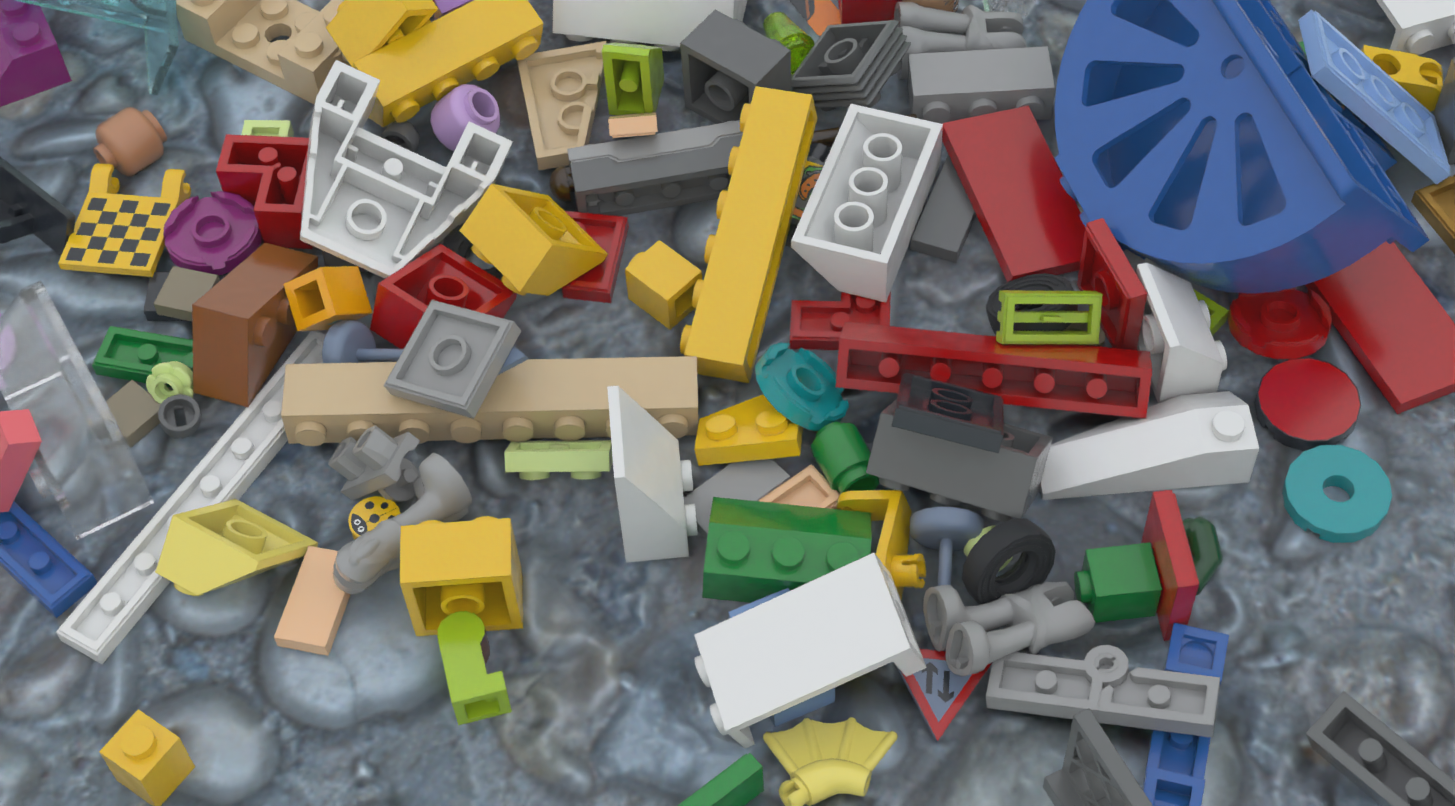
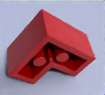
M226 134L216 168L222 190L240 195L253 205V211L264 243L284 248L312 249V245L300 240L309 138Z

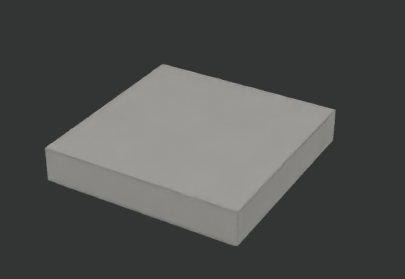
M431 300L386 380L384 387L391 395L474 419L521 330L514 321Z

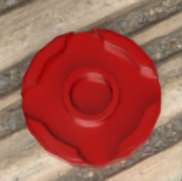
M1296 287L1275 292L1239 293L1238 298L1232 300L1230 305L1228 324L1232 336L1241 346L1251 352L1273 359H1298L1314 354L1325 345L1332 324L1330 307L1319 294L1308 289L1307 294L1295 290Z

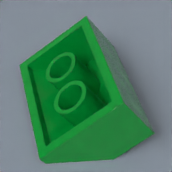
M713 497L703 571L702 598L751 603L786 588H789L791 591L871 554V513Z

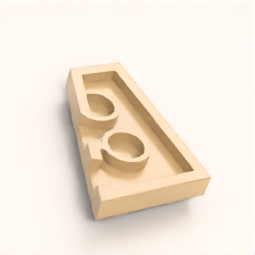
M606 41L537 52L523 60H517L538 170L568 166L567 149L589 144L604 73L602 48L604 44H607Z

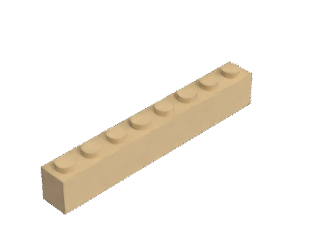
M697 356L528 359L496 377L474 419L391 395L384 387V384L397 362L286 364L281 417L289 444L299 443L305 446H319L323 443H341L342 440L349 437L358 441L368 428L375 425L392 438L410 432L420 440L419 444L426 441L444 440L473 443L478 440L493 439L524 442L529 439L558 438L564 441H575L591 437L611 438L608 386H619L676 439L683 436L697 435L698 429Z

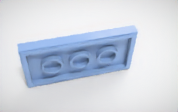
M1311 9L1298 21L1311 77L1435 184L1450 176L1451 170L1435 116L1318 12Z

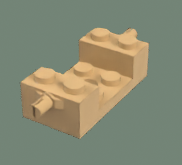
M174 0L172 2L186 41L312 104H315L316 96L335 60L351 66L326 29V26L338 13L337 8L343 0H331L320 12L297 0ZM279 36L289 37V39L287 40H276L274 42H271L274 38Z

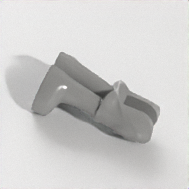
M897 2L895 5L894 20L899 21L897 28H903L901 35H907L905 42H911L908 51L901 60L902 67L897 72L899 80H907L908 54L1027 47L1026 41L1022 36L1023 19L1020 13L983 11L973 5L966 6L962 13L924 7L914 2ZM946 33H955V34H963V35H953V34H946Z
M432 453L421 462L419 466L420 477L413 484L415 495L418 499L415 504L405 512L391 519L381 521L373 530L362 534L341 547L337 552L333 566V578L339 589L348 594L360 593L383 574L400 568L401 526L418 525L427 520H437L443 523L457 522L469 512L467 507L472 504L469 489L461 475L445 458L439 454Z
M1047 581L1043 584L1031 586L1024 591L1004 594L997 600L977 606H964L956 589L951 585H939L930 587L926 591L923 603L926 627L933 646L938 651L946 650L948 668L954 674L962 677L984 670L987 664L1028 647L1030 654L1036 655L1041 649L1049 645L1081 637L1089 633L1095 623L1093 615L1084 603L1074 600V591L1067 582ZM1002 626L1004 627V629L991 631Z

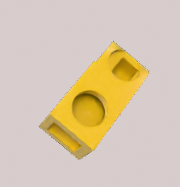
M1363 45L1361 51L1430 112L1435 110L1443 87V69L1441 64L1436 60L1420 57L1417 54Z

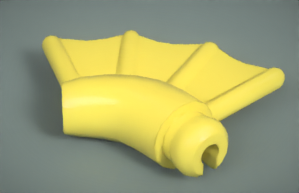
M853 717L838 723H823L804 718L802 722L786 731L765 732L763 734L764 742L790 775V780L784 781L779 787V795L785 806H804L805 804L811 806L836 794H851L864 797L870 785L872 771L898 738L897 733L894 731H873L856 722V719Z

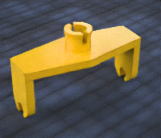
M865 490L841 493L837 500V508L871 513V521H884L876 556L891 573L900 599L902 598L904 587L923 588L925 581L924 579H919V577L926 578L924 556L922 554L908 555L912 510L903 491Z

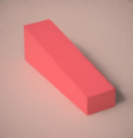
M29 409L0 411V512H9L42 443Z

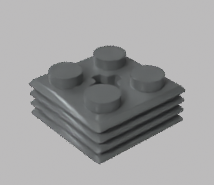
M895 20L828 25L791 77L792 92L811 94L815 108H821L822 111L826 112L837 107H849L850 104L871 108L880 100V91L889 77L901 69V60L908 51L911 42H905L907 35H901L903 28H897L899 21Z

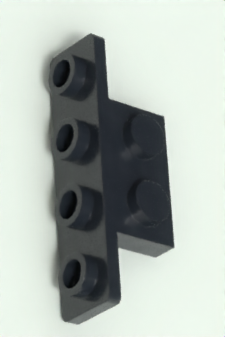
M0 156V244L34 234L55 252L62 255L69 236L74 232L75 215Z

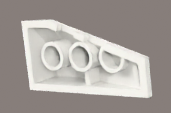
M1230 391L1179 395L1148 407L1146 419L1124 416L1051 444L1040 483L1042 500L1249 483L1259 451L1249 406Z

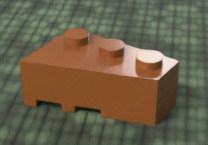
M264 243L192 304L194 393L249 407L297 332L283 284L317 269L318 256Z

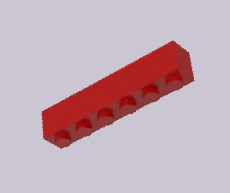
M845 322L839 338L836 387L898 394L902 374L907 372L1001 396L1003 404L1146 419L1152 377V362L1150 351L1079 344H1000L996 341V336Z

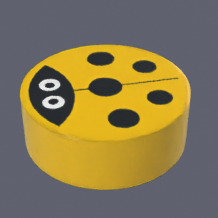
M373 496L358 502L351 510L348 519L353 539L355 540L362 534L373 530L381 521L401 514L396 503L382 496Z

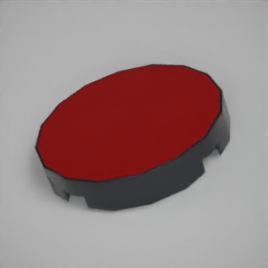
M1305 357L1287 359L1273 365L1261 378L1254 405L1257 420L1263 428L1266 425L1274 433V439L1284 446L1307 451L1320 445H1336L1338 441L1343 440L1346 436L1348 437L1355 429L1361 409V400L1358 388L1347 373L1329 362Z

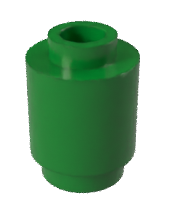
M832 422L817 432L815 440L811 445V453L832 490H837L841 494L847 491L876 489L879 485L880 477L866 473L871 451L854 424Z

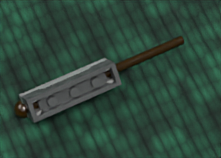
M916 114L904 115V116H909V117L917 118V115H916ZM740 120L569 148L567 151L570 167L560 166L552 173L549 180L550 190L557 199L564 202H571L570 193L574 192L578 212L613 216L716 200L722 190L728 191L731 175L728 174L730 152L733 146H740L743 132L740 131ZM840 127L814 131L811 144L820 143L827 147H832Z

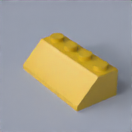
M473 0L354 61L353 68L380 80L374 107L368 118L381 127H385L394 121L397 123L405 122L414 117L421 107L434 100L439 101L454 88L467 84L474 79L477 81L485 80L495 74L501 65L514 58L516 60H523L529 57L541 44L543 21L528 0Z

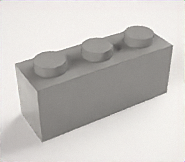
M1048 46L908 54L907 90L910 114H916L918 119L942 124L1028 105L1035 120L1051 119L1055 85Z

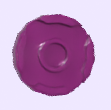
M224 191L210 192L212 197H205L200 200L198 195L186 199L171 212L164 224L165 246L172 262L176 266L215 275H223L231 272L258 249L262 235L253 211L254 207L240 195Z

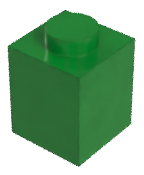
M1150 542L1085 550L1082 571H1075L1074 586L1077 600L1087 603V608L1093 615L1095 623L1156 615L1162 588Z

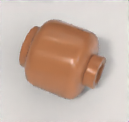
M127 107L97 126L95 135L99 145L94 147L93 151L100 163L112 164L114 169L118 170L121 174L132 177L163 156V143L167 141V136L151 112L148 110L141 112L136 108Z

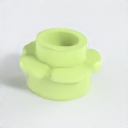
M181 362L159 363L152 368V374L146 379L147 391L160 404L168 397L178 394L193 398V372ZM166 383H168L173 388V390H169L166 386Z

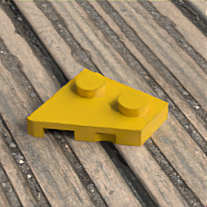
M763 394L699 419L694 448L698 466L800 456L803 427L791 422L778 412Z

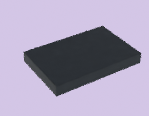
M906 372L902 374L891 426L999 454L1004 436L1003 399L998 395Z

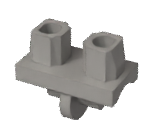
M376 425L368 428L358 441L352 437L342 440L328 463L330 467L347 478L340 492L352 501L377 490L385 499L392 500L395 503H402L412 499L415 496L413 484L420 475L416 466L403 457L407 452L416 449L420 440L410 432L392 438Z

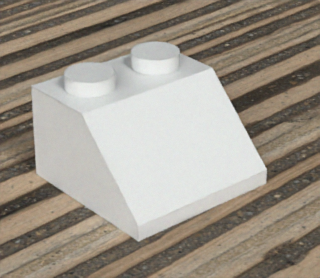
M1149 263L1138 264L1136 274L1148 294L1137 350L1150 351L1152 362L1151 386L1157 402L1160 403L1179 395L1217 392L1221 373L1227 369V356L1220 340L1214 341L1209 329L1211 322L1207 304L1204 300L1198 301L1191 282Z

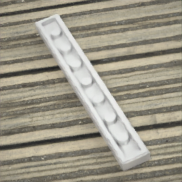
M311 331L256 395L249 407L245 408L59 627L56 633L62 642L100 664L106 661L171 582L155 573L172 516L233 499L239 500L288 441L281 417L286 364L323 363L322 349L325 334L319 331Z

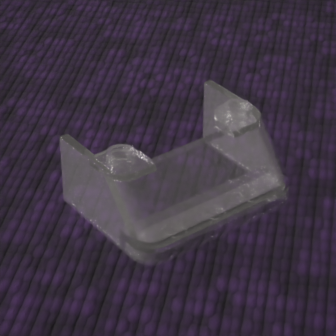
M40 280L21 289L0 317V391L10 411L30 410L42 443L34 458L38 466L29 470V473L43 499L51 495L54 496L76 539L79 540L153 504L154 501L111 410L42 281Z

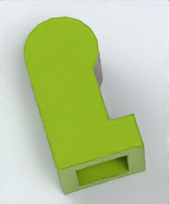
M459 611L448 615L441 621L438 627L437 638L451 703L458 725L512 712L503 672L487 673L486 663L490 656V645L481 618L475 613L468 611Z

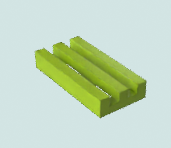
M999 290V301L1002 302V307L997 315V321L1000 322V331H996V341L1000 344H1099L1103 294L1097 291ZM1015 304H1089V311H1015ZM1014 323H1088L1087 331H1013Z

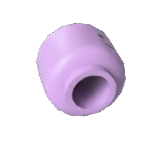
M462 84L454 88L441 98L431 111L430 122L434 134L439 142L452 151H455L469 121L493 133H496L500 127V113L497 101L487 90L473 84Z

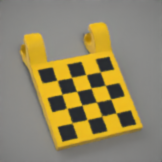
M103 163L95 164L91 171L89 192L75 222L74 232L69 236L58 262L60 269L153 277L165 247L164 224L171 212L186 199H189L191 195L190 184L183 183L186 176L185 170H166L162 182L161 197L117 194L120 189V181L116 177H111L114 166Z

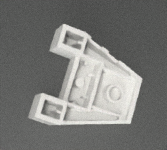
M335 60L316 96L310 123L300 240L386 279L431 250L456 226L468 219L489 186L496 183L513 141L469 121L447 167H444L364 130L363 127L374 107L380 80Z

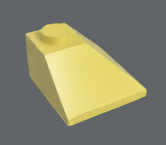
M233 499L173 515L155 573L173 582L175 589L191 596H201L207 592L232 585L304 557L308 546L317 547L318 542L249 505Z

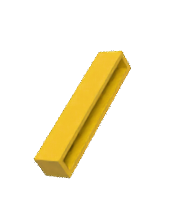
M755 86L751 104L745 103L743 105L740 116V131L743 132L740 146H733L728 162V174L731 175L728 191L722 190L717 201L716 216L717 219H720L716 235L710 234L705 246L704 260L708 264L704 280L698 279L693 291L692 306L696 309L692 325L686 324L681 335L680 352L684 356H697V374L750 383L818 118L811 94Z

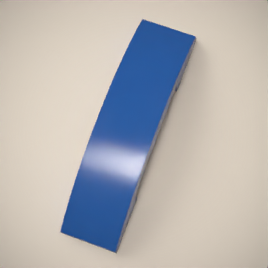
M1174 623L1164 671L1220 677L1221 685L1229 634ZM1152 730L1142 790L1153 806L1202 805L1206 780L1204 776L1211 737Z

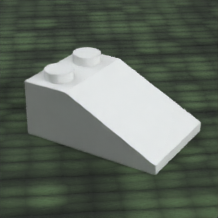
M608 386L614 481L626 563L689 557L687 536L698 535L695 504L684 505L683 492L693 491L691 460L680 461L678 440L619 386Z

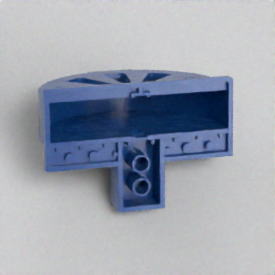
M1270 0L1086 1L1070 33L1059 70L1055 96V133L1059 154L1054 158L1064 175L1060 178L1062 187L1075 201L1080 203L1083 209L1080 219L1085 227L1088 222L1103 218L1123 252L1127 249L1144 260L1148 258L1180 278L1205 288L1232 293L1252 294L1299 287L1328 277L1358 261L1385 241L1389 244L1398 241L1411 252H1414L1430 240L1385 173L1386 170L1397 163L1396 159L1379 134L1311 77L1307 55Z

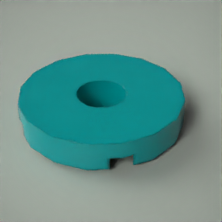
M782 342L771 345L755 365V373L763 395L773 407L791 422L812 431H819L822 427L832 422H840L849 408L848 399L843 400L841 396L844 388L836 387L837 374L833 369L809 350L800 348L795 352L788 349L789 343Z
M1320 445L1302 452L1290 464L1282 488L1284 507L1294 523L1305 532L1308 528L1312 532L1320 534L1319 539L1331 543H1352L1371 536L1386 518L1392 500L1390 481L1381 466L1362 451L1343 445ZM1330 486L1342 488L1348 493L1350 500L1345 502L1331 500L1325 495L1323 489Z

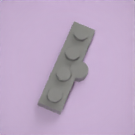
M1100 645L1092 648L1086 654L1084 660L1014 652L992 663L986 692L987 708L1067 719H1073V715L1089 708L1098 723L1213 738L1220 691V677L1140 667L1129 672L1126 654L1118 647L1112 645Z

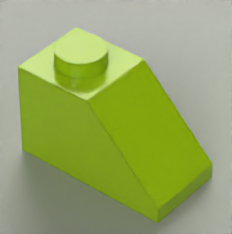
M626 43L604 44L602 58L609 115L656 112L664 83L662 47Z

